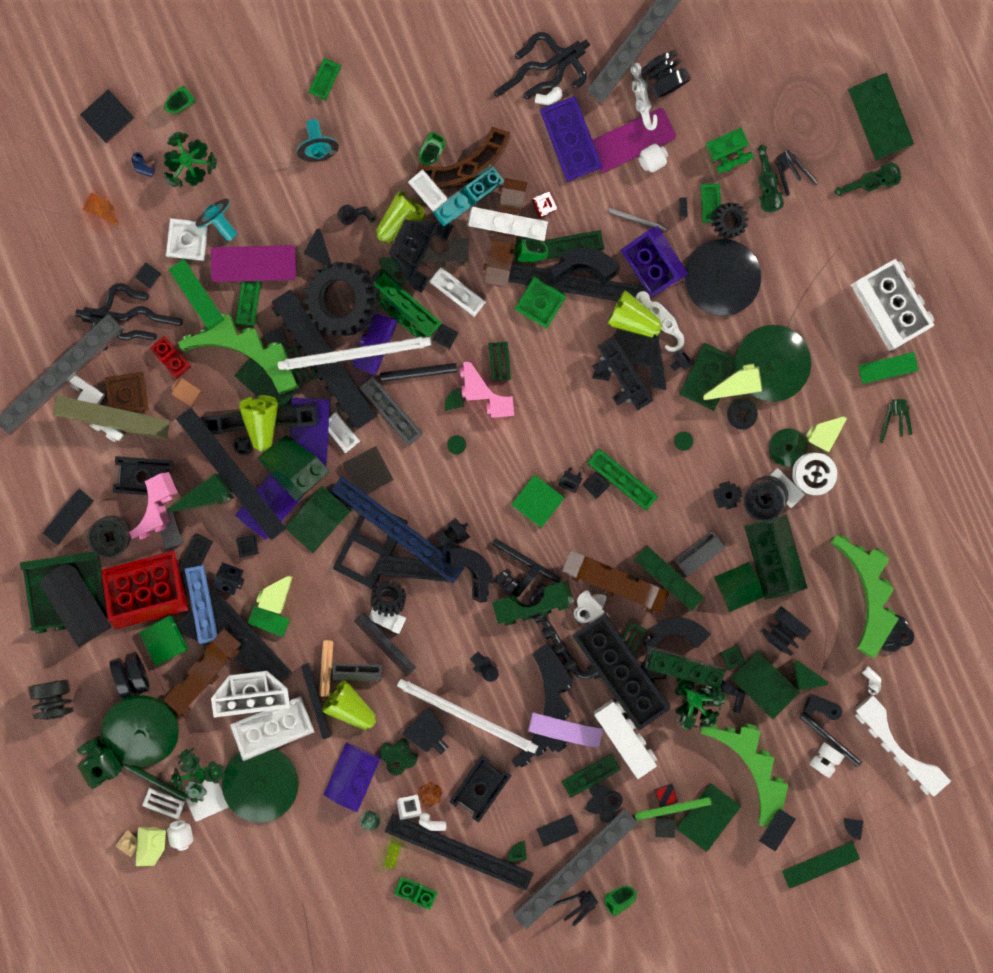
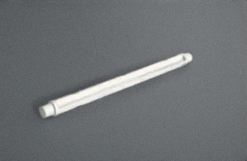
M419 337L399 342L285 359V361L278 362L279 370H290L403 350L422 349L425 346H431L430 337Z
M400 679L397 685L404 692H408L524 749L526 752L530 751L535 754L538 748L532 741H528L412 684L410 681L406 682Z

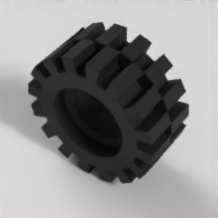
M731 202L722 204L716 208L717 210L713 211L712 214L714 216L711 217V220H714V223H711L712 227L715 226L714 232H719L718 236L733 238L740 236L741 233L746 231L744 228L748 227L746 221H749V217L745 218L747 211H742L744 209L743 206L739 207L738 203L733 204ZM727 213H731L735 217L736 223L732 228L727 227L724 223V217Z
M386 580L385 584L381 581L379 585L376 584L373 587L370 605L375 612L378 610L379 615L384 613L385 617L390 614V617H393L394 613L398 615L400 611H403L406 593H404L405 589L401 588L400 584L396 586V582L392 581V584H390L389 580ZM383 596H389V597H392V598L395 599V600H394V601H386V600H384L382 597H383Z

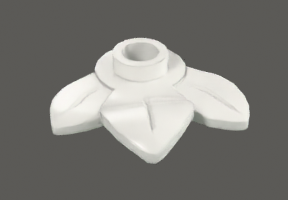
M588 590L583 591L578 596V606L574 610V618L579 623L591 622L605 612L602 608L607 596L604 594H594L591 596ZM582 610L586 611L584 616H580Z

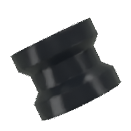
M239 436L233 443L235 452L240 455H248L253 450L249 437Z

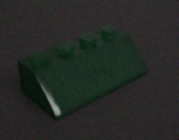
M787 514L778 516L768 522L760 521L744 526L765 600L793 594L808 588Z

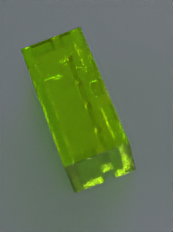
M390 842L384 862L385 867L395 869L402 846L401 843Z

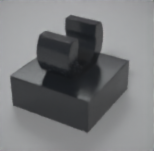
M682 348L673 355L676 361L670 367L674 371L682 367L685 371L694 362Z
M570 467L564 472L558 486L576 493L583 479L581 478L582 473L579 471L576 476L571 473L572 468Z

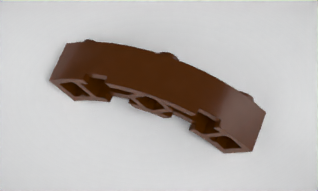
M491 127L486 140L472 156L454 165L445 167L419 164L415 175L423 169L439 189L455 188L472 182L498 161L508 145L511 137L510 132Z
M509 178L504 179L503 185L500 184L497 196H501L498 212L521 216L518 213H522L527 182ZM491 231L490 238H493L490 256L488 263H484L482 274L486 275L484 282L507 287L517 235Z
M570 550L562 569L563 572L569 574L567 578L576 582L581 579L604 589L603 593L612 597L615 593L643 605L642 610L653 613V610L661 613L669 595L667 590L573 550Z
M225 629L215 637L203 652L204 654L189 669L183 678L185 680L181 685L178 682L162 700L172 709L177 719L180 716L184 718L191 710L189 706L209 683L211 685L214 684L219 678L217 673L229 659L233 660L240 652L237 649L241 643Z

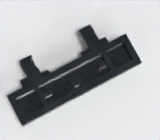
M614 336L597 346L602 355L598 357L600 361L592 367L597 374L608 368L617 377L622 385L620 387L621 392L612 397L617 406L625 401L627 404L632 402L638 411L654 401Z

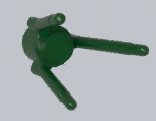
M893 399L892 405H888L880 443L884 442L892 412L894 416H899V436L903 437V416L906 417L909 435H912L907 400Z

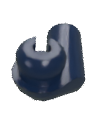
M135 152L131 158L135 171L153 177L155 168L146 166L143 155L140 152Z

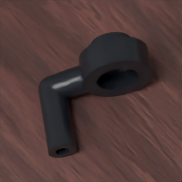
M347 204L342 206L337 212L338 219L344 225L354 223L357 217L363 214L371 223L376 221L375 215L366 206L355 209L352 205Z
M722 680L720 691L737 697L733 712L740 714L746 693L743 690L733 688V683Z

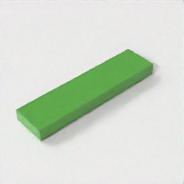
M708 797L637 812L635 818L636 821L710 806L713 803L712 799Z

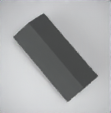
M711 531L674 559V561L686 577H688L725 549V547L714 532Z
M333 663V680L382 681V666ZM337 670H342V671H356V672H337ZM359 671H377L379 673H368Z

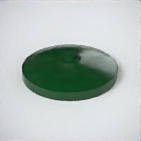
M766 325L754 329L743 338L736 350L734 367L736 372L739 369H743V365L754 364V367L759 366L762 391L749 394L763 401L776 402L794 396L806 384L811 371V355L807 344L795 331L781 325Z
M133 695L117 701L108 709L103 718L101 736L105 748H110L118 761L131 766H150L161 762L172 753L178 742L179 724L175 713L163 701L151 696Z
M276 748L245 761L242 760L239 752L229 761L224 770L225 777L222 779L224 799L236 815L247 821L257 823L273 821L284 815L291 808L297 797L299 789L297 770L289 757Z

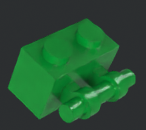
M742 127L705 144L712 163L719 160L722 162L721 165L716 167L719 174L724 171L729 172L733 167L740 164L745 165L754 158L751 151L746 154L742 151L749 146ZM734 153L737 154V158L728 161V156Z

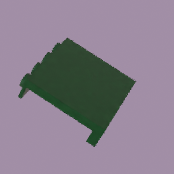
M94 552L20 562V568L24 574L30 614V631L35 630V633L38 634L47 632V628L54 627L55 631L66 629L39 582L49 572L69 563L74 564L103 614L108 619L99 556Z

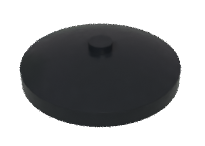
M716 239L703 244L691 255L685 268L688 275L684 277V282L690 299L704 312L716 316H729L744 310L754 301L761 286V269L758 260L750 249L734 240Z

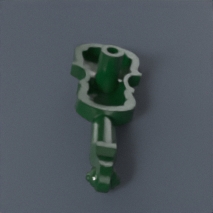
M762 144L758 148L763 173L758 178L760 188L763 191V195L759 199L761 200V208L765 212H776L784 206L783 193L777 189V175L770 170L766 153L767 146Z
M890 162L884 166L881 165L880 169L876 172L864 173L859 181L846 184L841 188L836 187L834 192L840 196L842 193L862 187L868 192L878 189L881 185L889 188V186L900 183L901 172L895 163Z

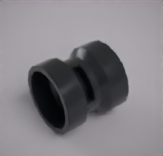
M508 568L494 580L497 585L503 588V592L506 595L520 583L517 578H513Z

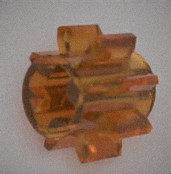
M432 781L419 787L421 791L418 796L422 804H428L431 807L441 802L442 791L439 785H433Z

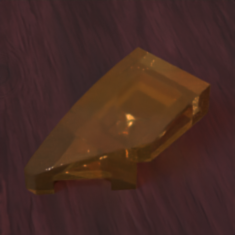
M90 193L83 210L118 226L119 223L114 214L115 208L110 204V201Z

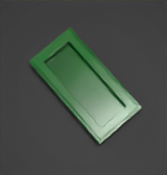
M324 58L308 93L326 101L342 66Z
M720 183L701 184L702 223H714V220H711V217L714 216L712 213L714 210H717L718 206H721Z
M254 605L248 620V624L284 637L290 622L289 618L259 608Z

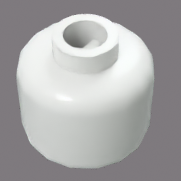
M652 144L641 151L638 159L645 171L656 172L667 164L666 157H668V153L663 146L660 147L657 144Z
M182 820L175 821L167 829L169 844L172 848L182 851L188 849L189 845L192 844L194 838L190 824Z

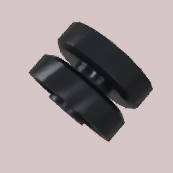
M136 651L126 654L125 662L119 657L110 660L111 674L122 699L133 696L135 690L139 694L150 691L146 670Z

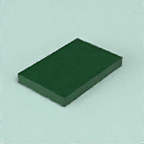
M704 343L679 395L714 411L720 398L704 400V394L732 375L735 368V357Z
M251 358L234 375L257 397L260 395L274 397L278 405H286L302 387L297 381L299 389L280 395L264 368Z
M712 783L707 786L698 799L710 797L713 805L689 810L676 827L679 832L706 852L741 808V805Z

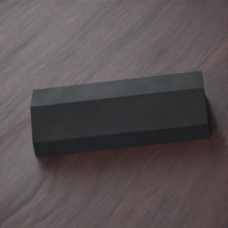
M73 563L59 566L46 574L39 582L78 648L112 628Z

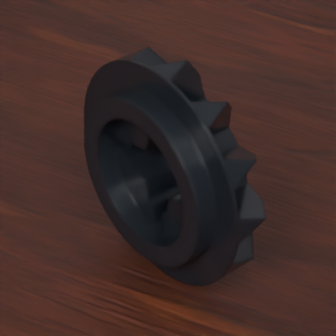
M747 399L734 401L727 410L729 423L740 430L752 427L758 417L756 406ZM739 406L743 411H750V413L745 415L746 422L741 417H734L739 414Z

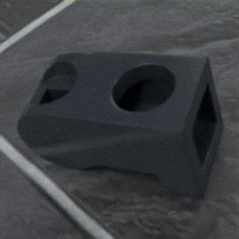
M809 694L803 709L804 712L813 715L815 710L823 713L830 720H838L842 716V708L838 704L814 694Z

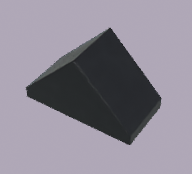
M320 228L316 229L304 254L323 265L332 264Z

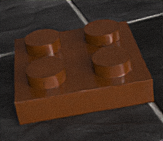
M143 372L104 377L109 407L130 412L149 410Z

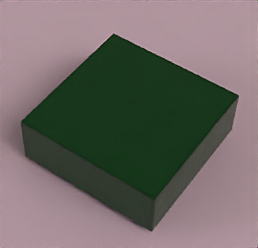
M737 644L720 652L727 670L745 663Z

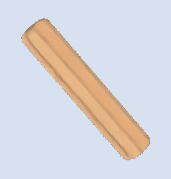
M331 640L323 641L319 696L328 697L330 692L334 643Z

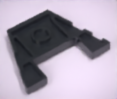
M404 219L388 254L415 291L422 293L429 277L420 273L417 269L433 235L447 241L453 229L452 224L448 223L443 227L440 222Z
M617 328L614 337L631 365L652 368L649 388L666 390L667 386L659 337L655 334L653 337ZM607 368L599 374L594 372L592 379L609 381L611 371Z

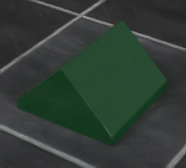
M750 562L714 577L729 612L764 597L760 582Z
M792 658L791 664L797 689L804 690L827 686L829 682L795 658Z

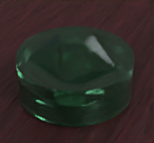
M366 811L362 814L360 825L363 829L373 831L379 826L380 818L377 813Z

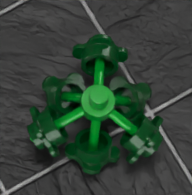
M681 678L678 679L675 694L687 697V701H684L681 707L676 708V714L681 716L676 721L681 723L680 726L684 730H691L692 727L697 728V725H695L696 719L692 717L698 714L697 708H699L702 712L699 717L702 721L700 726H713L717 722L716 718L720 713L718 711L713 712L712 709L705 710L702 704L707 707L713 702V706H719L720 710L721 704H725V694L721 693L720 688H718V691H714V688L710 686L699 689L697 693L694 692L695 682Z

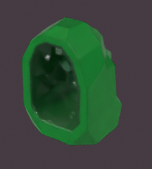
M183 85L169 95L164 103V109L167 113L173 115L180 114L194 105L196 100Z
M429 132L419 150L418 157L420 163L426 166L434 164L446 145V139L435 132Z
M520 238L514 251L515 260L521 262L542 261L549 254L546 244L531 238Z
M621 886L611 891L604 899L606 909L612 916L620 915L636 901L637 892L630 886Z

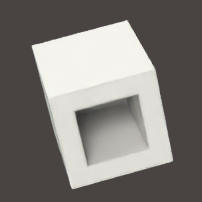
M418 795L399 798L396 801L400 820L417 817L422 814Z

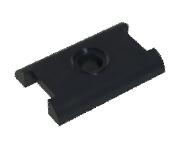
M115 456V465H119L118 484H113V493L148 495L146 484L138 479V473L140 471L146 472L148 475L147 480L161 473L169 472V469H173V461Z
M481 755L449 801L455 807L459 803L472 812V819L478 823L512 776L504 770L501 773L488 764L489 759L484 755ZM483 784L486 791L479 794L475 791V786Z

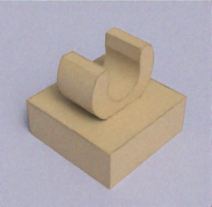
M127 830L116 844V847L132 857L137 850L138 837Z

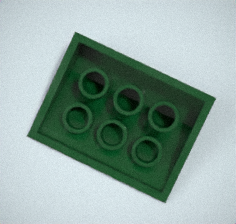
M213 474L167 508L169 512H179L217 504L226 505L234 499V493L219 474Z

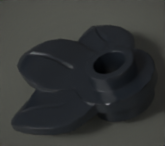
M895 615L899 619L881 647L884 651L896 652L901 646H909L914 641L913 631L908 628L907 621L900 615ZM903 633H906L908 635V638L905 641L901 639V635Z
M604 785L590 787L589 791L593 798L588 801L585 807L586 811L600 814L602 823L610 821L615 816L616 809L622 805L621 794L617 791H610ZM610 797H615L617 799L616 802L610 803Z

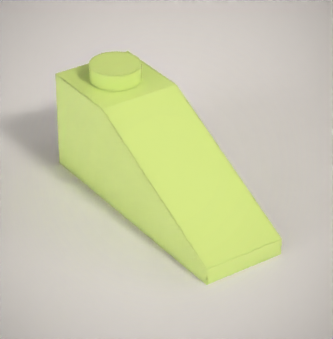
M754 364L743 365V369H739L705 393L704 400L762 391L759 366L754 367Z

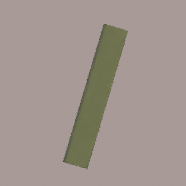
M59 395L55 398L52 414L162 440L167 439L170 420Z

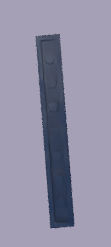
M343 476L331 489L330 492L450 583L453 584L465 569L463 567L450 568L445 566L443 552Z

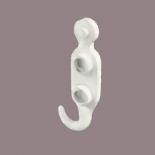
M633 63L631 72L635 81L632 83V90L636 96V109L642 114L645 127L649 130H654L657 126V115H653V123H651L649 115L651 101L648 99L647 94L648 85L641 77L642 68L640 64Z
M640 291L636 295V299L661 320L660 324L663 325L661 330L675 336L678 340V344L675 347L666 345L665 349L670 352H677L684 345V336L679 330L675 318L659 302L650 301L647 292Z

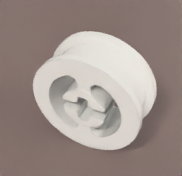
M806 453L795 462L792 478L795 485L802 492L811 495H822L830 491L835 485L837 468L833 460L824 454ZM812 460H819L825 465L826 472L820 466L809 465L805 469V465ZM811 472H818V476L811 475ZM803 476L811 482L819 483L823 479L824 482L818 487L811 488L804 482Z

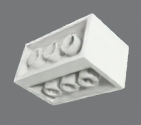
M896 259L851 284L889 351L935 326L933 324L935 321L930 311L926 312L923 306L925 304L920 294L917 295L915 293L913 281L910 277L907 278L905 276L903 264L901 261L897 262ZM884 283L888 284V290L883 288ZM893 299L898 301V307L893 305ZM903 316L908 318L907 323L903 322Z

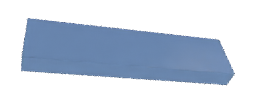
M205 566L185 568L199 644L212 642L218 634Z

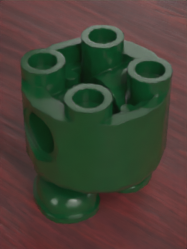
M100 736L89 740L77 749V752L81 755L87 753V756L78 763V769L91 789L100 786L106 780L105 778L109 781L122 772V767L110 748H105L104 744L101 743Z

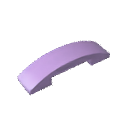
M534 712L528 729L529 732L597 748H599L604 730Z

